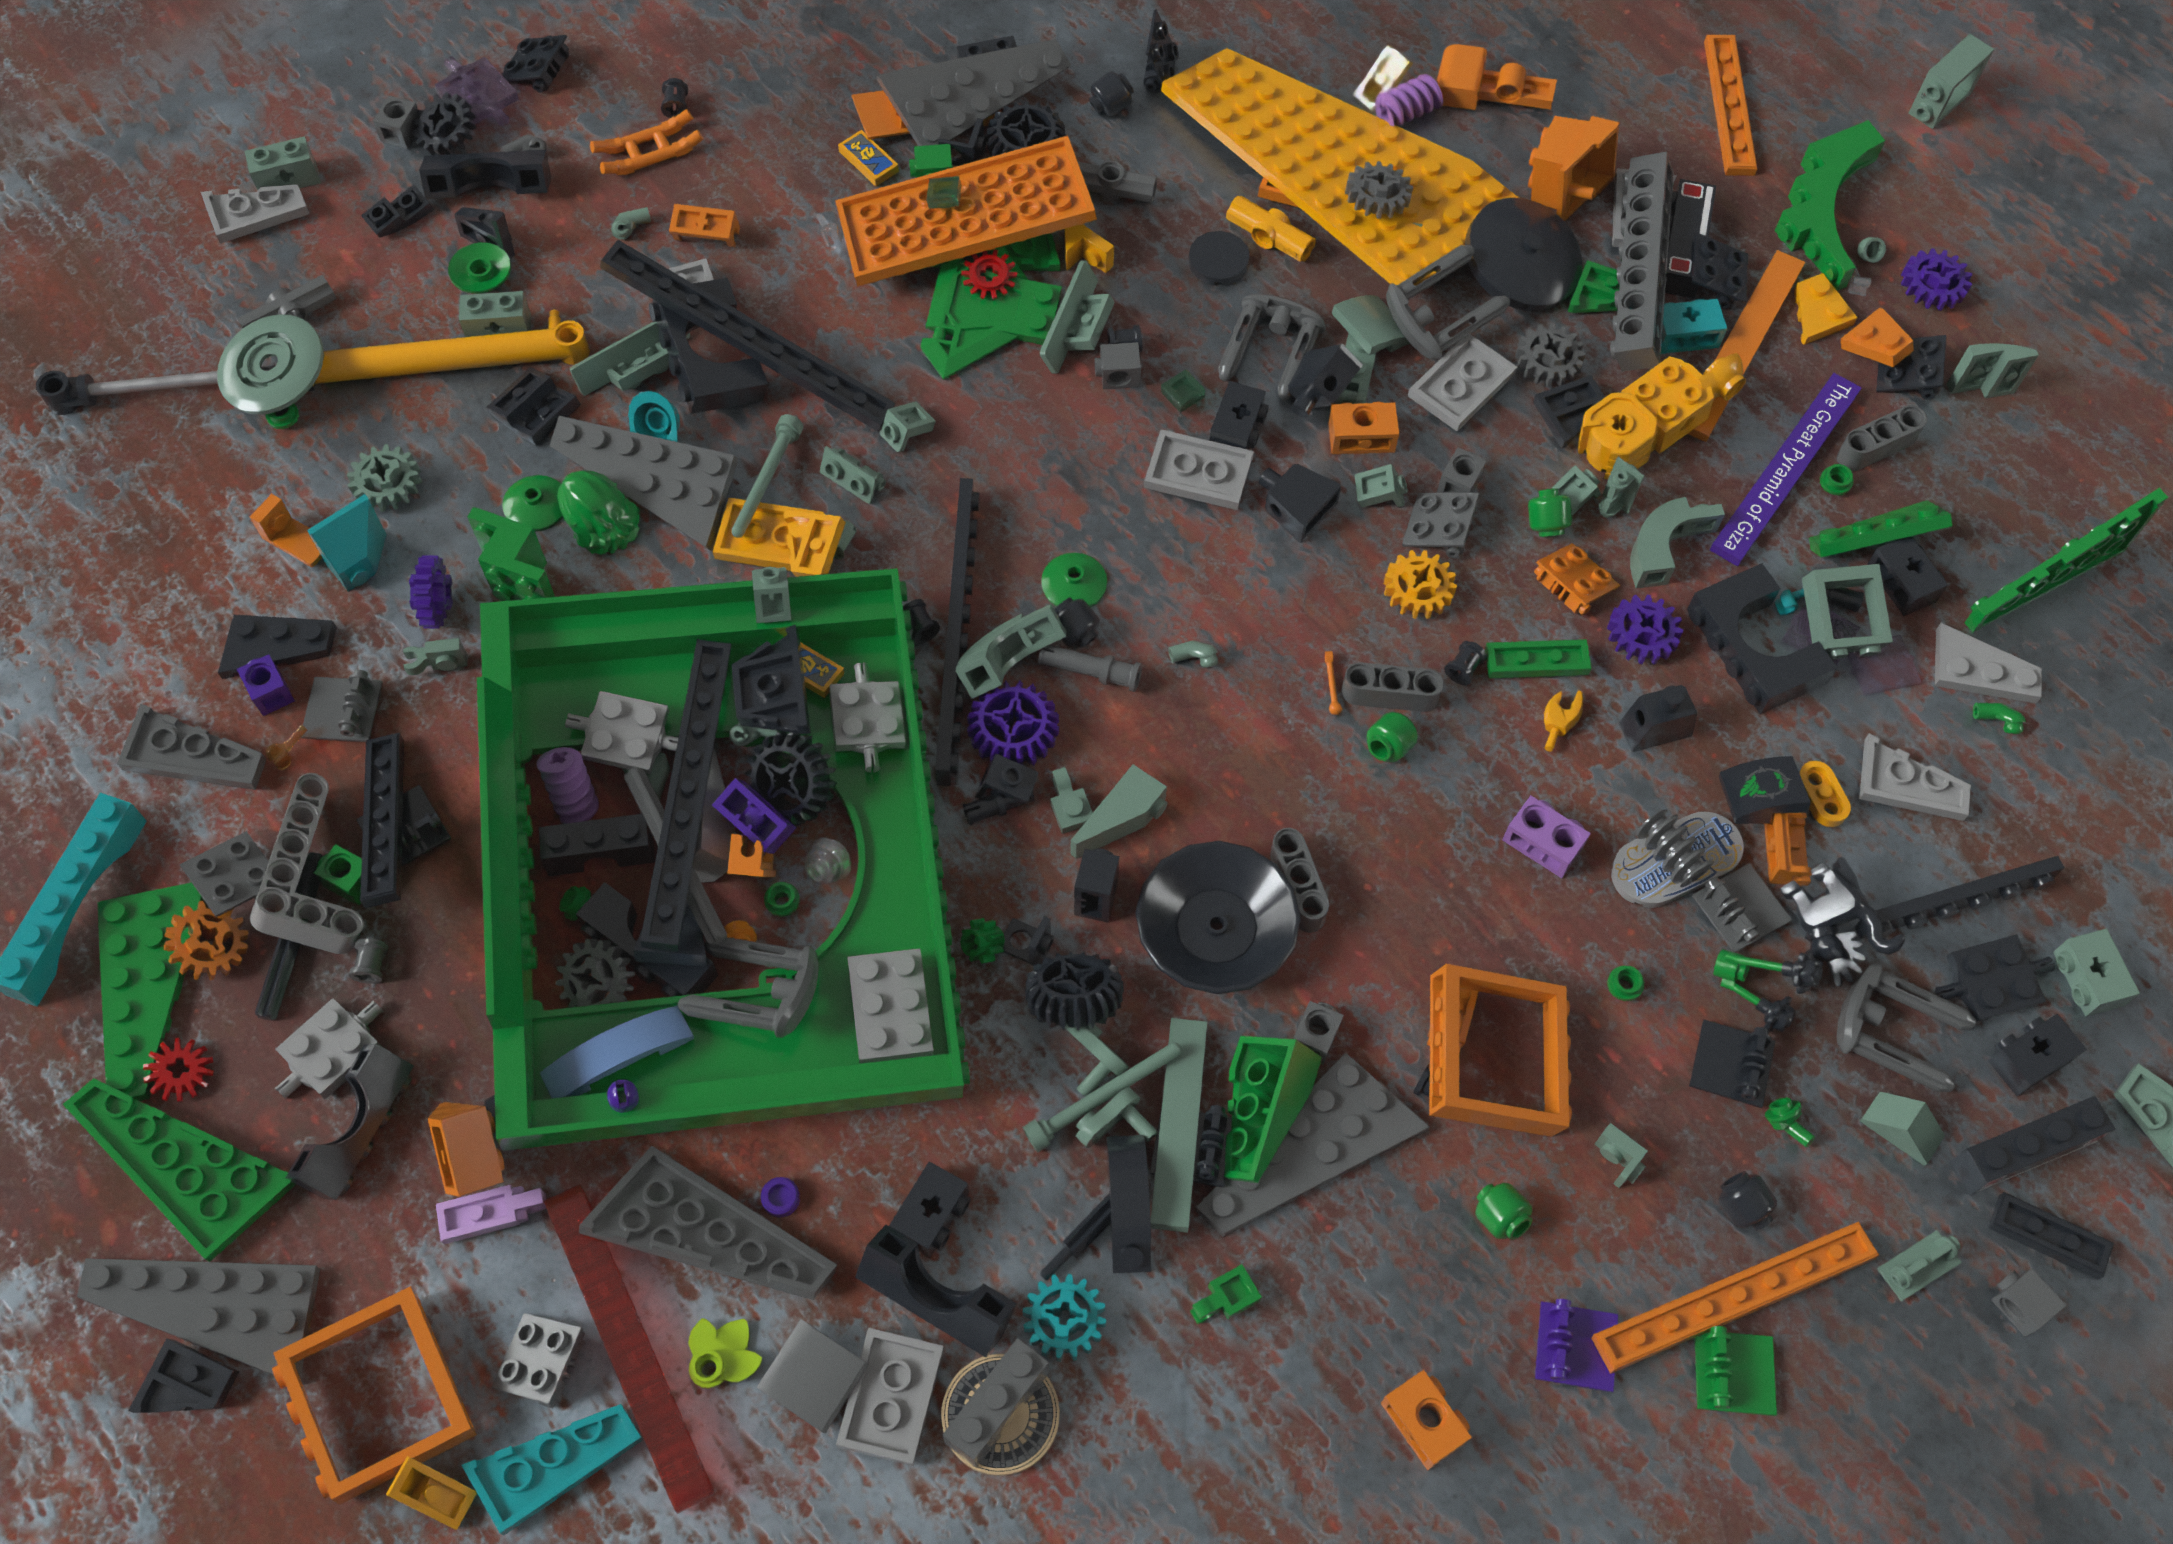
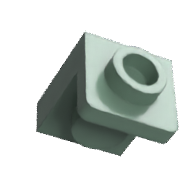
M915 401L888 409L880 435L897 452H902L910 437L932 431L936 421Z
M1392 464L1355 474L1357 501L1362 508L1392 499L1397 507L1405 505L1403 494L1408 492L1407 483L1403 474L1398 475Z
M1576 465L1552 487L1558 488L1559 494L1570 497L1572 516L1592 496L1597 499L1601 495L1597 486L1600 481L1588 469L1582 472Z
M765 567L753 570L752 579L757 623L790 621L791 613L786 568Z
M1610 1123L1595 1142V1145L1600 1148V1153L1608 1161L1625 1167L1613 1183L1620 1188L1626 1179L1632 1184L1646 1167L1640 1161L1648 1151Z

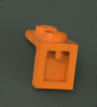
M271 493L250 516L251 521L263 540L310 567H314L322 559L307 531L310 528L293 519L279 497Z

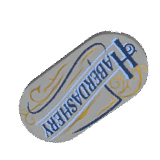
M1712 812L1690 814L1677 820L1674 827L1675 829L1685 825L1688 827V830L1682 836L1684 840L1695 836L1697 840L1691 849L1693 851L1700 848L1705 849L1704 854L1700 858L1701 862L1713 859V865L1704 875L1685 887H1680L1682 883L1674 884L1670 879L1674 871L1664 872L1662 869L1664 861H1656L1653 857L1655 850H1647L1644 845L1646 839L1637 838L1624 845L1617 853L1611 873L1612 882L1618 893L1625 900L1633 904L1636 902L1643 904V907L1649 908L1666 905L1704 887L1705 883L1714 877L1721 879L1729 875L1736 868L1743 855L1744 845L1740 832L1731 821L1719 814Z

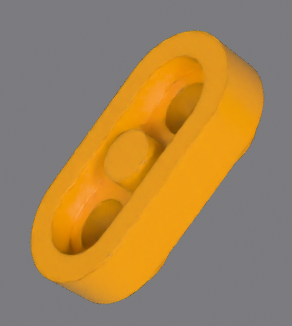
M1821 761L1805 763L1800 769L1799 774L1811 802L1809 809L1817 822L1826 827L1841 825L1849 816L1851 805L1834 772L1827 764ZM1808 779L1815 780L1818 785L1811 784ZM1824 808L1832 810L1834 815L1827 813Z

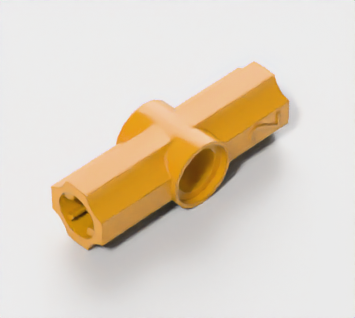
M1237 195L1226 212L1227 220L1250 232L1255 243L1264 249H1271L1274 246L1297 261L1305 262L1315 247L1316 239L1291 225L1287 215L1279 209L1272 208L1267 211L1245 197Z

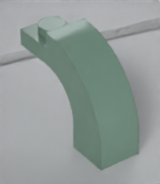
M1683 497L1671 500L1656 508L1646 518L1632 548L1630 569L1635 588L1667 585L1675 569L1669 543L1684 536L1717 532L1725 516L1722 504H1699L1690 508L1687 498Z
M1051 604L1026 616L1020 614L1001 624L972 645L958 661L955 671L973 699L1002 685L1005 673L1014 664L1027 655L1066 637L1067 632Z

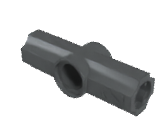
M1106 161L1100 166L1078 162L1088 191L1097 192L1102 200L1114 202L1123 197L1149 203L1154 201L1158 181L1157 176L1126 171L1116 161Z
M320 275L293 290L288 288L274 290L268 296L266 304L237 318L242 328L254 321L272 315H292L306 321L307 314L337 298L323 275Z

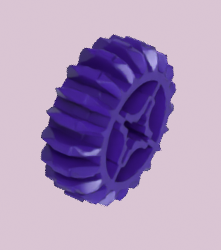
M1020 680L1016 687H1010V684L1005 681L1002 689L996 687L990 690V694L984 693L979 695V701H973L971 705L972 712L967 716L969 724L967 733L972 738L971 745L974 750L979 749V756L982 759L990 757V762L995 754H999L1023 765L1024 761H1028L1034 766L1037 762L1036 756L1045 759L1048 755L1047 748L1053 749L1055 737L1059 735V726L1057 725L1059 723V714L1055 712L1053 700L1047 701L1045 691L1036 694L1034 684L1024 689L1023 683ZM1022 709H1025V710L1030 711V712L1033 713L1038 719L1034 718L1033 715L1026 714L1024 711H1022ZM1016 717L1017 721L1015 723V726H1013L1012 733L1010 734L1011 725L1014 723V718ZM988 731L993 732V735L1001 736L1005 742L994 738Z

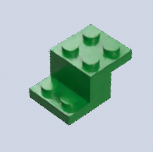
M473 507L467 518L482 551L478 561L492 590V594L501 601L555 597L547 574L543 570L547 561L534 528Z

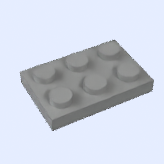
M1470 334L1465 339L1457 342L1409 389L1408 397L1458 431L1516 374L1517 366Z
M1161 429L1144 480V488L1238 510L1254 451Z
M920 948L848 957L859 1064L932 1056L933 1044Z
M868 1328L860 1358L869 1365L849 1396L836 1442L837 1448L914 1466L941 1365L944 1346Z

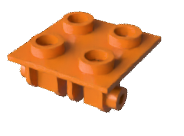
M884 90L852 95L868 140L910 134Z
M1573 543L1536 562L1539 565L1534 571L1537 575L1536 580L1541 582L1548 590H1551L1553 595L1564 587L1558 599L1563 601L1567 598L1564 604L1575 614L1585 615L1591 608L1589 603L1620 586L1607 570L1600 568L1588 557L1583 549L1576 547Z

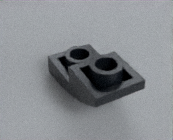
M413 184L391 203L383 197L361 216L380 238L416 223L432 212L434 207Z

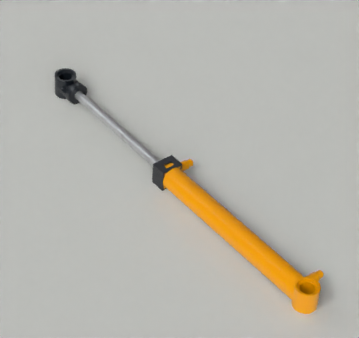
M553 309L549 312V329L324 351L321 371L309 391H315V384L512 364L562 360L568 365H575L588 358L590 349L583 327L575 321L567 320L561 322L559 311ZM276 365L263 366L262 370L269 371ZM53 370L44 373L38 378L36 390L52 413L67 415L74 412L79 405L85 407L96 405L97 396L211 385L218 384L217 371L94 383L93 378L89 374L67 377L65 373Z

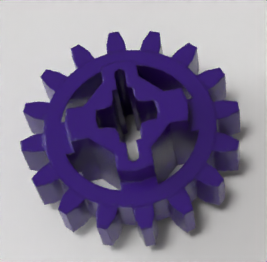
M1931 248L1928 255L1920 250L1917 256H1911L1901 273V276L1904 277L1901 286L1908 287L1905 292L1907 296L1913 294L1916 296L1914 303L1917 304L1924 301L1926 309H1929L1932 304L1936 305L1939 311H1942L1945 304L1952 309L1957 302H1963L1972 286V283L1969 282L1972 273L1964 272L1968 265L1966 263L1958 264L1959 256L1957 255L1952 258L1948 257L1947 250L1937 254L1936 250Z
M422 555V557L418 558V565H415L416 574H411L409 579V603L412 610H417L416 619H419L420 627L440 629V626H444V619H447L446 610H451L453 605L452 577L445 574L446 565H443V558H439L438 555Z
M1647 594L1644 601H1641L1637 595H1633L1630 603L1623 599L1619 607L1614 608L1607 625V629L1611 631L1608 639L1611 642H1618L1615 651L1625 650L1628 661L1633 656L1638 657L1639 664H1643L1645 658H1649L1653 664H1657L1660 656L1667 660L1671 652L1677 649L1680 643L1679 639L1683 633V629L1678 627L1681 617H1672L1675 608L1673 606L1667 609L1662 607L1664 604L1662 598L1657 603L1652 602L1651 595Z

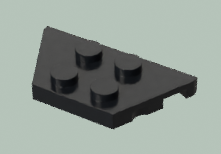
M792 625L785 629L787 636L772 646L767 641L756 648L752 654L744 656L732 664L736 717L740 725L800 734L811 733L800 636L796 625Z

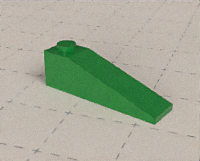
M1240 1036L1229 1069V1081L1233 1083V1100L1228 1101V1113L1232 1115L1231 1131L1226 1136L1225 1177L1229 1180L1259 1182L1312 1092L1322 1057L1297 1039Z

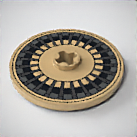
M992 1354L987 1357L978 1358L967 1364L956 1374L947 1388L942 1403L941 1419L944 1432L1004 1354ZM1046 1376L1027 1403L1022 1402L1012 1413L1001 1431V1437L977 1468L973 1467L952 1450L960 1461L975 1471L992 1476L1017 1474L1040 1461L1054 1442L1060 1419L1059 1401L1049 1378Z

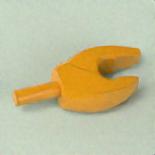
M1578 690L1570 709H1563L1559 704L1562 691L1556 693L1547 703L1544 711V725L1550 734L1544 747L1546 751H1553L1558 736H1564L1579 721L1583 711L1582 691Z

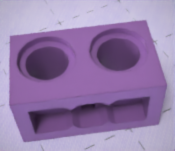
M1530 795L1509 824L1502 841L1555 875L1563 878L1584 848L1591 833L1586 831L1578 821L1567 819L1556 812L1548 802L1537 800ZM1526 822H1535L1540 828H1532ZM1556 840L1565 841L1570 847H1562Z

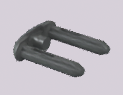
M1460 245L1398 285L1391 283L1388 287L1386 299L1393 319L1410 344L1426 358L1441 359L1443 351L1503 314L1510 304L1507 296H1495L1434 336L1423 328L1434 321L1431 309L1427 305H1423L1412 312L1408 306L1409 299L1468 263L1475 253L1472 245ZM1434 271L1437 272L1436 274L1426 279L1419 285H1413L1414 283L1421 280ZM1466 323H1472V325L1468 326L1467 328H1465L1458 334L1454 335L1453 337L1449 336V334L1456 331Z
M1259 293L1248 295L1240 303L1243 310L1218 367L1219 378L1226 382L1235 376L1259 318L1266 319L1267 316L1272 317L1269 328L1272 332L1280 335L1285 334L1290 323L1298 325L1300 332L1277 387L1279 398L1288 400L1293 396L1288 391V385L1306 352L1313 350L1318 335L1326 330V324L1317 311L1291 299ZM1244 325H1248L1242 340L1238 341ZM1303 343H1307L1301 359L1297 360Z
M728 937L719 945H709L705 941V950L713 957L798 972L794 980L782 977L774 979L771 994L773 999L782 1000L779 1009L699 995L682 997L678 1001V1008L691 1017L775 1031L776 1037L783 1038L793 1032L806 1014L817 986L819 963L816 951L809 945L800 950Z
M1882 964L1869 965L1854 982L1842 1004L1836 1037L1841 1052L1846 1055L1852 1051L1937 1092L1953 1091L1956 1085L1955 1080L1946 1071L1861 1032L1863 1021L1877 1027L1886 1012V1007L1869 1000L1872 990H1875L1958 1030L1973 1029L1976 1025V1019L1967 1009L1883 971Z

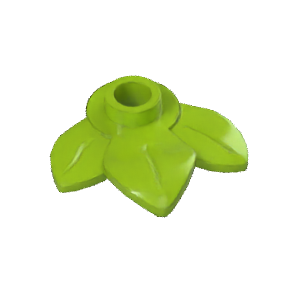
M702 1318L693 1327L688 1340L693 1354L689 1363V1375L697 1386L711 1389L719 1386L723 1381L739 1383L748 1379L759 1369L763 1359L757 1353L747 1350L750 1333L745 1319L731 1321L716 1330L707 1319ZM707 1363L716 1364L715 1372L710 1376L704 1375L702 1373L703 1367Z

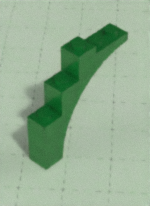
M1869 120L1809 144L1800 164L1806 173L1796 177L1788 195L1793 207L1783 210L1774 230L1778 238L1786 244L1791 252L1802 248L1805 255L1812 260L1821 273H1824L1837 291L1847 287L1856 267L1844 250L1837 233L1834 216L1836 193L1842 184L1858 170L1877 160L1886 141Z

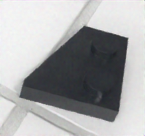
M462 207L454 214L461 237L472 243L485 242L495 244L507 253L510 260L515 256L512 237L503 212Z
M1589 375L1536 394L1533 403L1563 449L1580 433L1585 412L1605 398L1593 377Z
M166 1338L128 1411L132 1413L220 1409L240 1371L174 1339Z

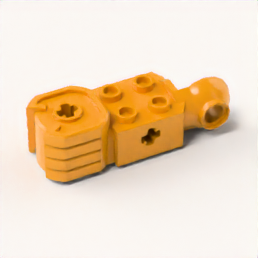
M1734 353L1725 358L1717 359L1705 370L1703 375L1691 364L1669 356L1623 389L1621 393H1610L1585 412L1578 441V453L1583 454L1584 450H1586L1588 462L1600 472L1602 469L1606 470L1604 479L1607 480L1618 457L1628 464H1632L1637 469L1649 461L1651 452L1656 450L1660 454L1706 421L1713 400L1716 397L1729 400L1743 388L1746 378L1742 375L1743 364L1740 356Z

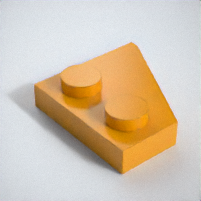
M1824 273L1797 283L1794 289L1795 303L1798 305V322L1802 324L1803 333L1800 338L1803 345L1854 325L1857 316Z
M785 510L784 519L788 523L789 530L787 544L791 550L789 558L791 572L796 577L828 574L846 522L841 516Z

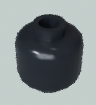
M1110 71L1091 85L1092 97L1089 98V102L1098 114L1103 111L1108 117H1113L1132 103L1131 95L1134 93V90L1123 73L1118 75L1114 71Z
M1069 597L1054 609L1067 632L1066 637L1061 639L1067 647H1074L1080 644L1084 648L1098 636L1095 630L1099 626L1100 619L1085 600H1073Z
M1746 1171L1730 1177L1720 1186L1722 1192L1719 1195V1203L1736 1227H1752L1754 1231H1757L1773 1221L1771 1214L1777 1207V1200L1761 1176L1756 1174L1748 1175Z

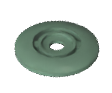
M272 315L252 322L231 339L221 355L217 370V382L223 397L236 409L250 414H269L289 407L309 391L319 376L324 358L322 340L317 331L308 322L296 316ZM270 356H276L278 358L277 365L269 371L262 370L264 360Z

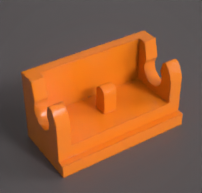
M674 204L669 233L672 234L674 240L682 241V236L722 240L726 241L728 247H736L734 234H739L740 225L735 211Z
M1773 813L1770 823L1764 824L1769 884L1786 885L1793 880L1802 886L1810 884L1812 868L1808 867L1804 830L1805 818H1807L1806 813Z
M731 834L727 874L776 877V870H773L774 854L766 853L763 856L764 849L760 840H756L754 844L745 835Z

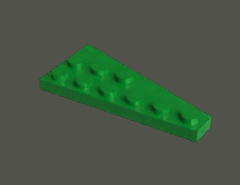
M2158 488L2104 524L2098 525L2080 539L2076 537L2070 540L2061 548L2059 553L2016 581L2005 585L1991 597L1984 596L1976 601L1970 608L1972 612L1964 622L1965 625L1973 633L2125 552L2168 499V496Z
M192 882L97 902L106 1084L132 1096L138 1101L147 1100L151 1097L152 1093L150 1090L154 1086L155 1081L145 1084L143 1078L152 1074L153 1071L143 1070V1065L156 1063V1060L149 1057V1053L152 1051L160 1054V1043L163 1042L165 1033L170 1031L172 1024L171 1012L174 1002H178L186 973H179L182 965L180 961L170 964L169 958L174 951H164V945L166 941L171 940L165 937L167 927H174L171 923L174 914L184 917L183 909L186 905L191 907L193 911H196L199 901L204 900ZM187 927L181 934L182 944L191 937L188 934L189 929Z
M95 1078L63 1103L65 1108L208 1262H211L296 1185L285 1178L288 1172L241 1151L233 1145L194 1126L177 1120L159 1109L144 1104Z

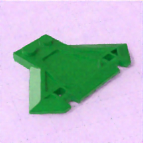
M1004 246L995 248L998 250L997 256L999 258L1005 253L1009 255L1005 262L1006 264L1014 261ZM994 249L987 250V255H992ZM982 252L976 253L978 257L983 256ZM965 257L941 263L926 322V329L934 331L933 338H922L920 349L941 378L945 380L1014 340L1043 345L1057 314L1062 286L1028 280L1014 261L1016 266L1009 272H1017V277L1008 280L1014 282L1015 286L1013 288L1003 286L1008 291L1007 295H1003L996 290L997 299L993 300L990 291H987L985 298L981 299V289L972 295L970 290L974 285L964 286L963 281L970 279L961 276V270H970L964 265ZM988 268L986 273H981L980 276H985L986 281L990 282L998 274L993 273V269ZM946 335L953 336L952 341L945 340Z

